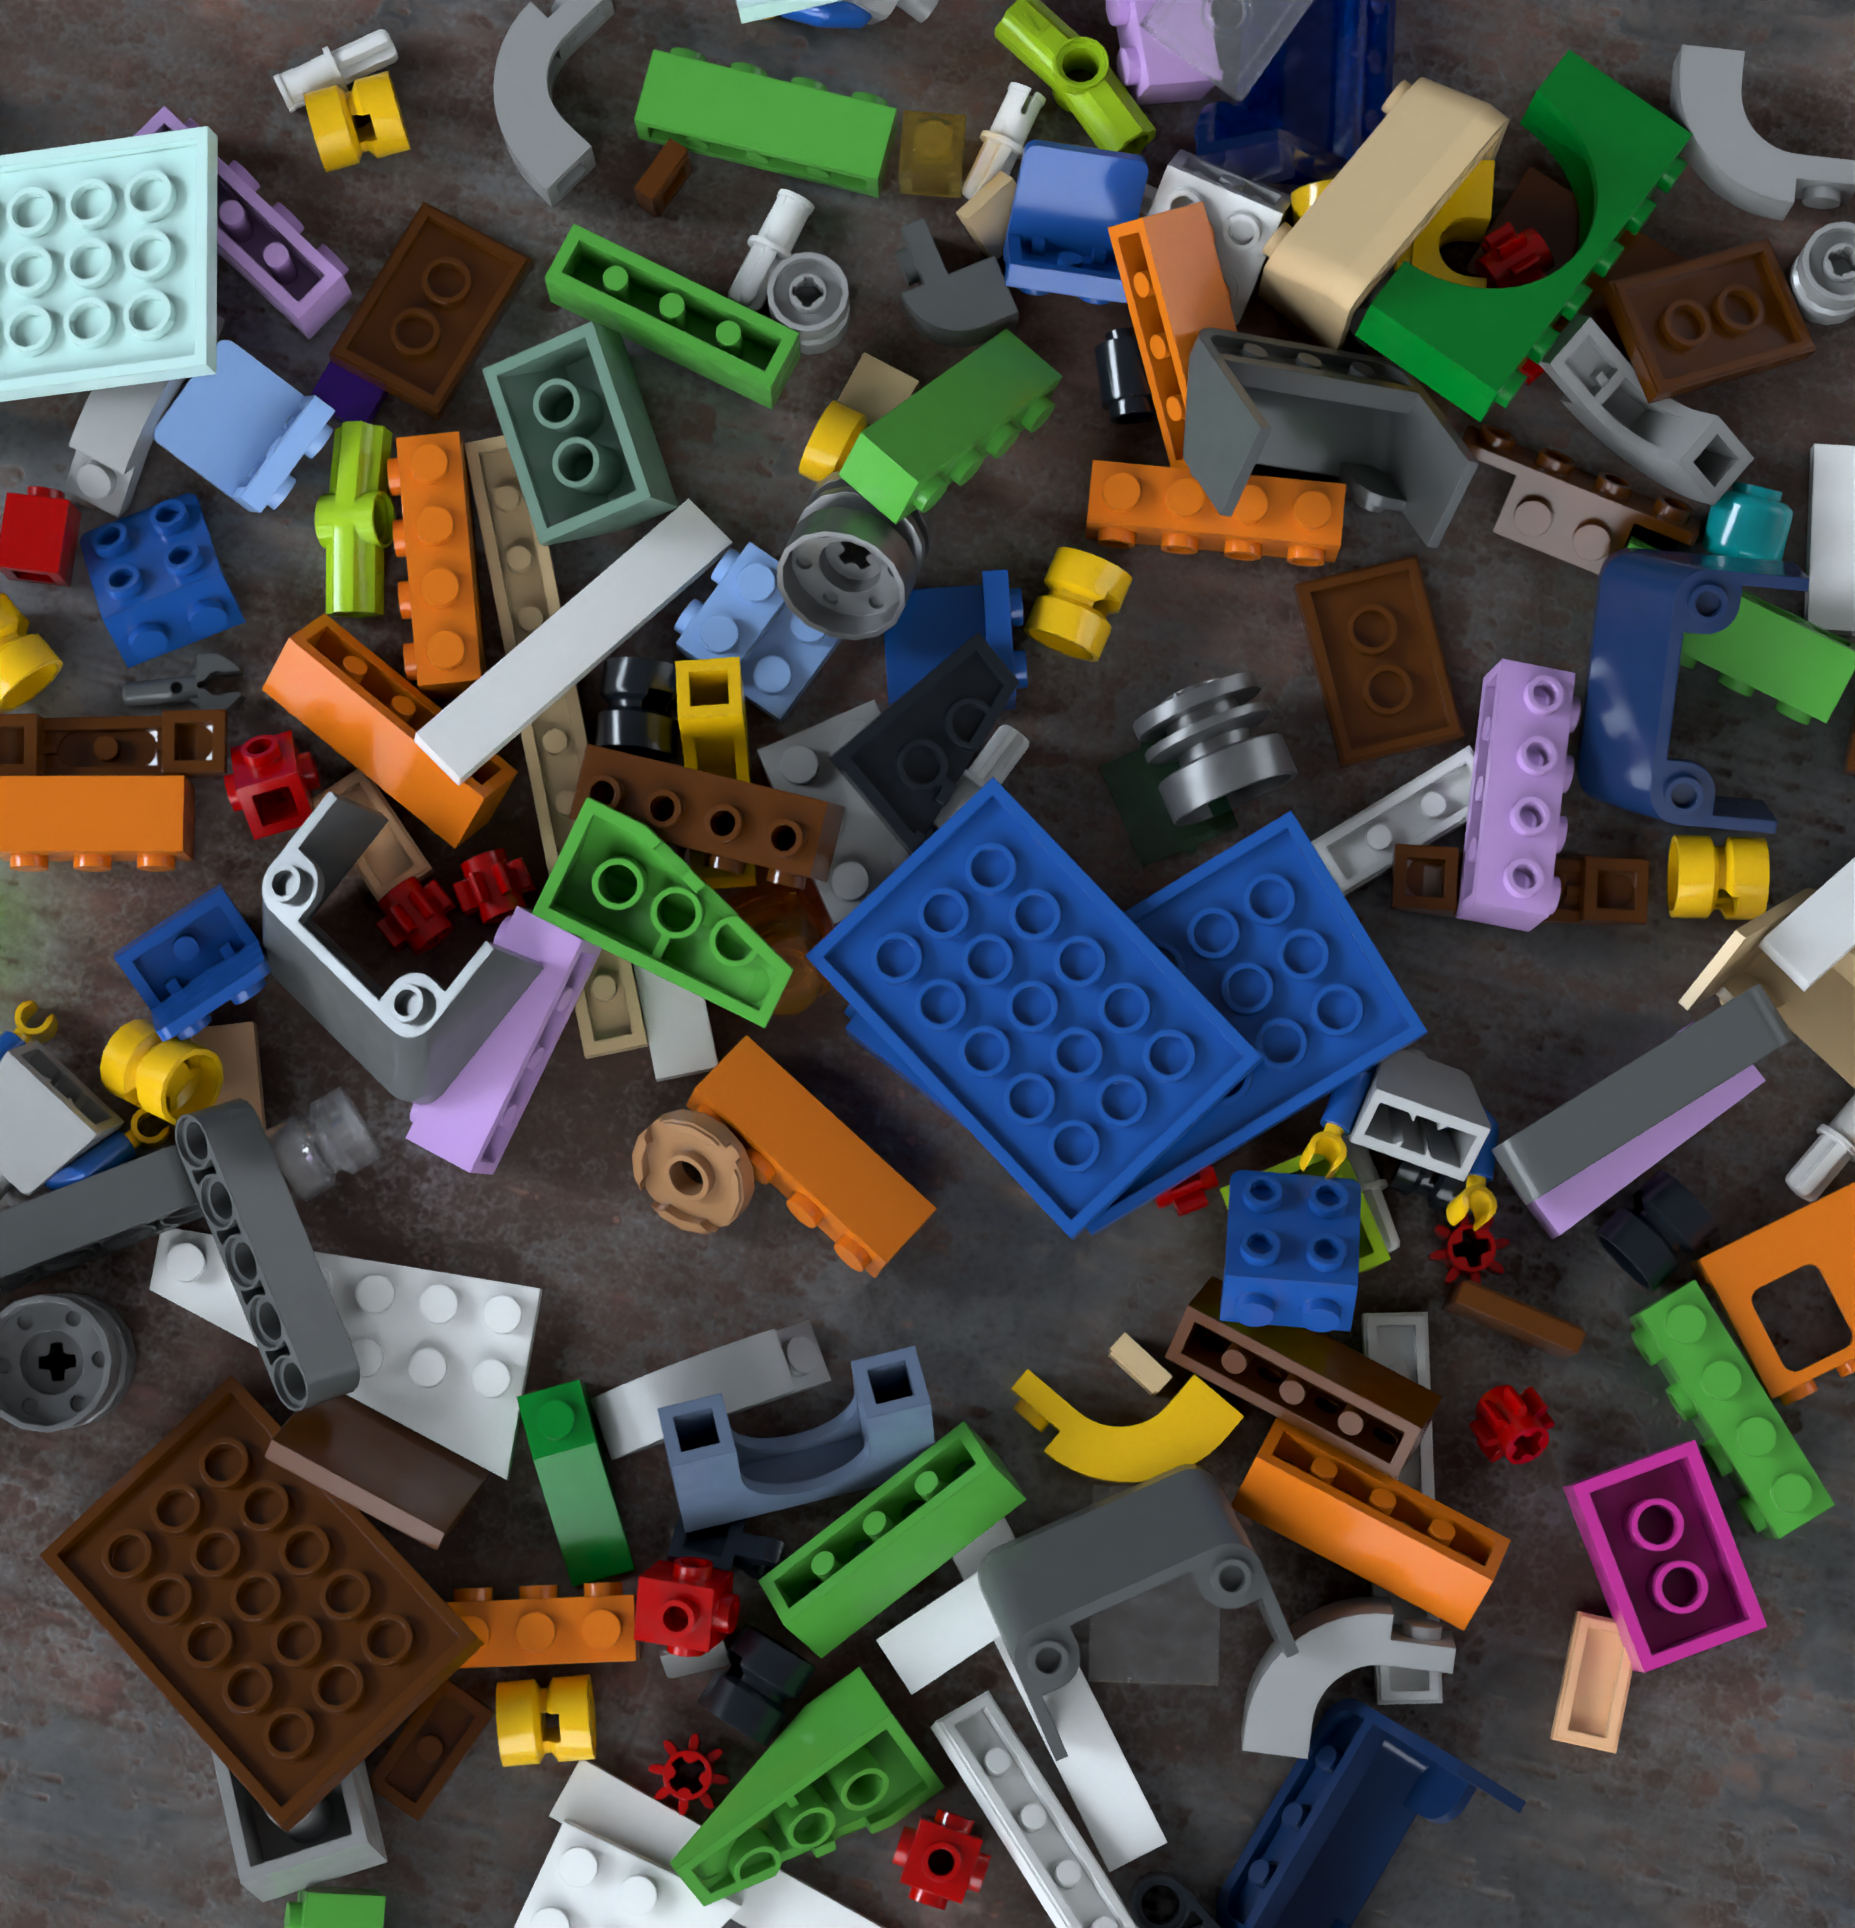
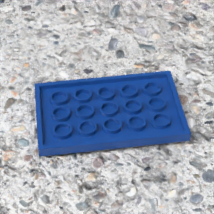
M994 777L805 956L1072 1240L1079 1236L1264 1060Z
M1292 811L1264 826L1124 912L1264 1060L1087 1227L1088 1232L1092 1236L1096 1235L1428 1034L1425 1026Z

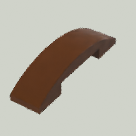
M226 709L162 710V715L43 718L37 713L0 714V776H185L187 779L227 774L228 711Z
M1394 844L1390 909L1456 917L1463 852H1459V848ZM1585 856L1581 860L1555 858L1554 876L1559 877L1561 880L1560 899L1555 912L1540 924H1647L1649 860Z

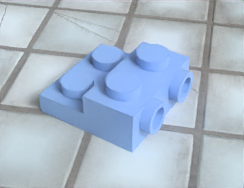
M749 541L741 554L731 548L719 561L711 575V580L718 585L707 601L703 604L697 599H693L684 609L674 626V630L681 634L676 642L679 654L688 660L740 657L745 700L782 724L840 644L842 638L830 637L807 626L787 607L777 585V564L779 561Z

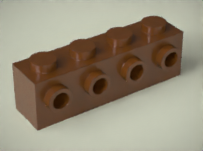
M587 744L569 819L576 821L586 798L589 796L648 825L683 860L686 848L709 853L706 866L744 875L746 863H751L769 868L766 881L804 890L807 877L825 882L828 880L845 807L824 800Z
M1211 1276L1188 1304L1165 1358L1397 1480L1418 1449L1443 1396L1321 1332H1314L1301 1327L1277 1325L1251 1327L1240 1322L1220 1321L1223 1281Z

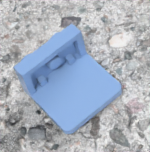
M220 340L217 342L216 374L190 377L155 427L153 439L157 444L247 511L261 513L266 505L275 510L290 493L296 483V479L290 475V472L301 457L306 455L312 459L325 445L333 432V428L326 423L335 410L316 395L304 396L233 341Z

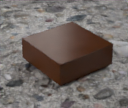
M669 138L634 187L638 206L655 218L658 215L661 217L692 173L688 149Z

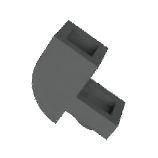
M922 218L901 227V244L903 248L894 251L895 257L907 286L916 283L919 285L901 293L902 311L916 331L937 344L961 348L985 343L1006 328L1010 332L1018 329L1019 311L1008 286H1005V279L995 255L948 274L925 219Z

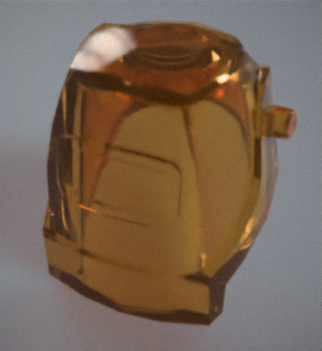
M773 883L748 890L727 901L794 968L772 1015L778 1017L800 1015L813 1006L820 995L830 991L831 983L805 957L826 937V934L814 906L802 889Z

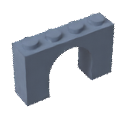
M911 1346L851 1361L854 1397L849 1406L832 1420L813 1429L793 1435L755 1438L736 1433L730 1428L722 1393L657 1408L685 1533L882 1485L934 1445L931 1401L916 1347Z

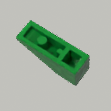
M579 1379L516 1397L533 1462L572 1587L636 1570L586 1382Z

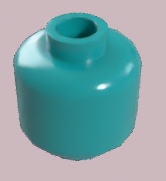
M1734 481L1732 489L1727 490L1716 504L1710 507L1702 539L1705 550L1718 556L1781 561L1793 520L1791 507L1781 502L1783 492Z

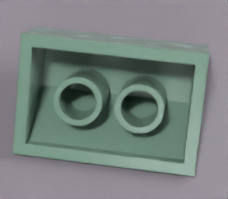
M591 321L482 369L540 545L548 546L623 531L679 507L621 333Z

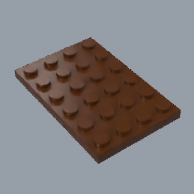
M231 1375L39 1556L282 1829L289 1832L484 1643L358 1508L264 1457L272 1438L282 1427L246 1388Z

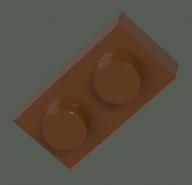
M448 1678L418 1707L369 1778L371 1789L416 1821H421L494 1717L496 1711Z

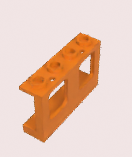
M1855 1181L1690 1262L1701 1286L1709 1284L1757 1380L1770 1400L1779 1397L1782 1405L1787 1406L1819 1390L1814 1378L1834 1368L1837 1369L1841 1378L1855 1372ZM1813 1265L1819 1269L1851 1330L1852 1340L1844 1349L1795 1372L1786 1369L1753 1307L1752 1295L1758 1288L1800 1267Z

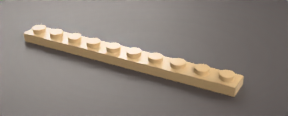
M504 435L464 443L505 655H507L562 608L550 545L543 546L539 544ZM577 684L521 732L549 876L575 823V820L569 819L586 745L589 744ZM602 949L575 1005L583 1052L586 1059L649 1046L633 963Z

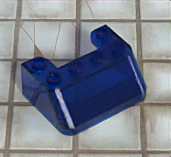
M1242 0L1241 19L1238 25L1240 39L1239 70L1235 86L1237 106L1226 101H1219L1207 104L1201 110L1195 127L1196 157L1254 183L1307 185L1334 179L1387 116L1381 108L1392 93L1396 0Z

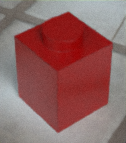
M41 486L27 487L26 494L7 492L0 533V571L8 580L71 587L82 514L70 500L65 499L64 492Z

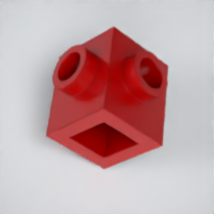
M291 730L276 735H259L249 739L242 745L231 747L233 773L224 775L225 788L233 811H244L254 840L301 827L314 811L311 790L321 788L318 770L311 751L299 753Z
M680 1557L675 1559L674 1562L659 1559L638 1578L633 1640L667 1645L669 1653L681 1657H699L706 1654V1652L709 1653L728 1634H732L737 1625L740 1599L738 1595L732 1594L734 1572L713 1569L712 1561L700 1557Z
M937 1809L935 1818L921 1814L917 1829L904 1825L892 1863L904 1867L899 1882L911 1886L908 1898L930 1907L945 1910L948 1900L962 1904L967 1890L976 1893L980 1892L991 1855L980 1852L983 1836L972 1832L975 1821L943 1809ZM937 1849L948 1850L954 1857L953 1868L945 1874L935 1873L928 1863L930 1854Z

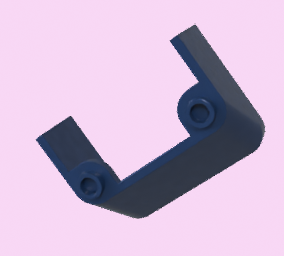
M1640 548L1621 549L1606 559L1600 569L1576 759V775L1582 789L1588 796L1605 804L1676 825L1776 834L1777 820L1763 800L1715 796L1713 779L1702 765L1692 760L1668 758L1683 633L1713 634L1728 627L1738 614L1742 585L1808 591L1810 578L1795 562Z
M1352 1698L1340 1700L1332 1705L1320 1720L1310 1739L1308 1759H1297L1222 1886L1216 1902L1217 1919L1224 1928H1351L1417 1814L1435 1824L1450 1822L1463 1812L1477 1788L1518 1813L1521 1812L1526 1801L1468 1764L1359 1700Z

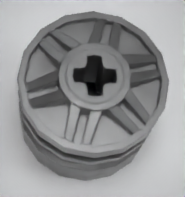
M840 471L832 472L815 485L777 564V585L787 607L807 626L830 637L861 640L879 636L897 623L933 544V521L928 511L922 513L916 509L895 525L838 475Z
M1239 673L1221 679L1212 678L1193 684L1170 695L1160 705L1147 711L1135 720L1132 727L1138 741L1149 742L1162 739L1147 750L1145 758L1148 764L1163 765L1179 762L1181 768L1165 778L1158 787L1175 826L1201 822L1246 805L1282 787L1298 774L1283 735L1273 733L1252 737L1249 732L1266 720L1272 713L1268 702L1259 701L1245 704L1257 696L1262 689L1256 673Z
M73 1293L40 1294L14 1301L0 1312V1417L20 1429L48 1433L100 1421L117 1408L133 1383L137 1354L131 1330L116 1310L93 1296ZM61 1353L75 1354L76 1367H70L66 1370L65 1368L54 1367V1355Z

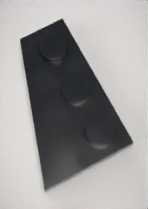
M978 632L829 757L830 761L910 856L923 844L927 837V832L942 807L947 804L957 787V782L977 749L983 744L1019 681Z

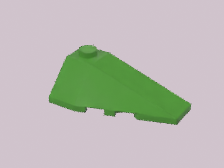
M589 796L586 798L531 914L766 1028L794 968L648 825Z
M858 1667L801 1710L671 1860L670 1864L703 1906H707L776 1876L781 1863L808 1851H812L816 1858L835 1851L836 1839L867 1826L870 1833L874 1834L893 1826L945 1788V1786L867 1676Z

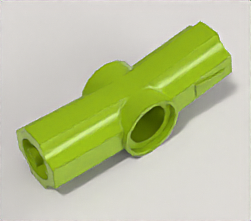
M1017 0L1006 10L1004 17L995 27V38L1052 88V95L1056 103L1063 110L1073 113L1098 149L1140 154L1144 147L1155 138L1156 129L1109 67V57L1105 48L1097 40L1089 37H1080L1040 0ZM1075 69H1084L1091 72L1094 77L1086 82H1076L1068 78L1066 74Z
M363 421L343 422L341 427L335 428L329 493H324L319 497L316 503L314 519L319 543L326 549V614L330 616L369 618L384 615V548L391 545L393 541L392 522L396 520L394 504L387 493V458L391 457L393 433L385 426L368 424Z

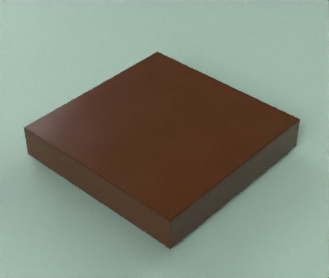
M1469 1279L1450 1288L1442 1310L1558 1359L1578 1354L1587 1333L1583 1331L1584 1328Z

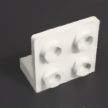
M1180 149L1166 167L1148 216L1201 201L1204 202L1208 220L1214 229L1215 248L1224 282L1227 284L1231 294V309L1235 325H1237L1242 319L1267 258L1262 253V250L1274 232L1285 222L1291 208V195Z

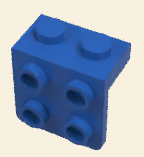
M1043 140L1028 142L1023 150L1003 245L1005 286L1016 287L1026 294L1042 296L1051 292L1078 296L1085 302L1097 305L1108 304L1111 301L1127 304L1107 227L1138 219L1149 173L1147 160L1141 155Z
M186 493L162 501L142 511L103 524L86 532L80 538L81 550L101 618L127 668L245 623L241 606L219 563L202 507L196 495Z
M1008 569L982 571V585L912 589L897 623L884 632L889 706L978 632L1017 678L1019 684L1016 689L1028 688L1026 651H1013L1012 626L1024 625L1021 588H1009ZM1016 689L1003 710L1015 709Z
M221 883L113 953L114 959L151 1010L154 1029L163 1042L174 1036H177L182 1041L197 1034L211 1022L212 1017L209 1013L229 1000L234 1005H237L252 998L265 987L266 981L264 977L272 970L262 942Z
M1239 1170L1231 1175L1220 1321L1240 1322L1251 1327L1277 1325L1301 1327L1314 1332H1329L1332 1330L1351 1332L1359 1274L1361 1187L1357 1181L1337 1177L1325 1180L1326 1177L1250 1170Z

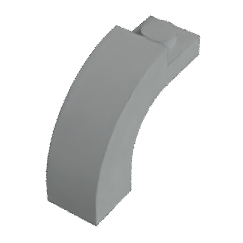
M556 0L551 8L553 14L549 18L530 1L510 26L498 53L493 83L494 105L508 152L526 182L552 208L596 166L592 146L555 109L553 105L554 84L560 69L568 58L615 14L612 0Z
M1682 44L1672 67L1670 88L1671 118L1693 134L1683 150V154L1699 178L1711 190L1744 211L1779 221L1785 219L1794 204L1795 198L1802 199L1803 205L1815 209H1832L1840 206V203L1848 204L1855 193V160L1802 155L1783 151L1765 141L1751 126L1743 108L1741 95L1745 51Z
M1577 314L1562 330L1550 351L1539 364L1563 391L1564 395L1560 399L1563 405L1594 436L1634 468L1682 496L1714 506L1754 459L1718 415L1688 408L1671 398L1648 404L1633 366L1589 316Z
M217 315V342L225 322V318ZM190 378L92 390L79 416L69 446L75 449L76 452L64 489L117 518L130 508L148 451L153 442L154 429Z
M810 1320L778 1330L774 1328L701 1353L613 1388L590 1399L610 1457L612 1460L664 1443L657 1408L722 1393L727 1416L729 1417L762 1404L817 1387L831 1381Z
M1372 1596L1341 1600L1306 1614L1289 1626L1299 1653L1287 1658L1274 1641L1259 1661L1252 1675L1247 1690L1241 1726L1242 1751L1308 1759L1312 1723L1317 1704L1326 1689L1335 1680L1354 1669L1370 1665H1386L1453 1674L1456 1646L1452 1631L1442 1630L1443 1625L1440 1622L1421 1617H1407L1403 1619V1625L1393 1624L1394 1613L1390 1597Z

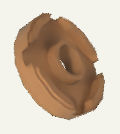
M680 1109L663 1113L637 1138L632 1153L634 1178L640 1191L646 1187L649 1195L655 1200L650 1206L661 1218L682 1230L707 1234L716 1232L723 1226H728L749 1207L755 1190L753 1166L743 1144L726 1125L705 1113ZM682 1161L688 1162L697 1168L702 1176L703 1184L695 1182L685 1173Z

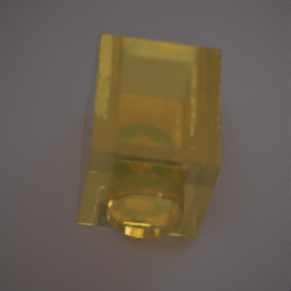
M904 110L899 159V190L901 194L962 198L966 150V115Z

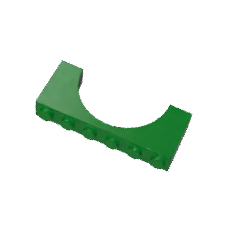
M1571 50L1567 51L1538 88L1519 124L1545 145L1563 169L1571 185L1579 214V239L1575 256L1559 270L1545 278L1529 284L1508 288H1477L1451 283L1434 277L1404 260L1372 301L1355 333V336L1479 422L1483 420L1495 403L1505 409L1527 379V376L1521 373L1520 369L1528 359L1537 365L1541 363L1561 334L1553 328L1554 324L1561 315L1569 321L1575 318L1593 291L1585 283L1593 273H1596L1603 279L1625 249V246L1617 242L1625 230L1634 236L1639 233L1657 207V204L1651 201L1650 197L1657 188L1668 194L1689 164L1680 155L1691 139L1692 133Z

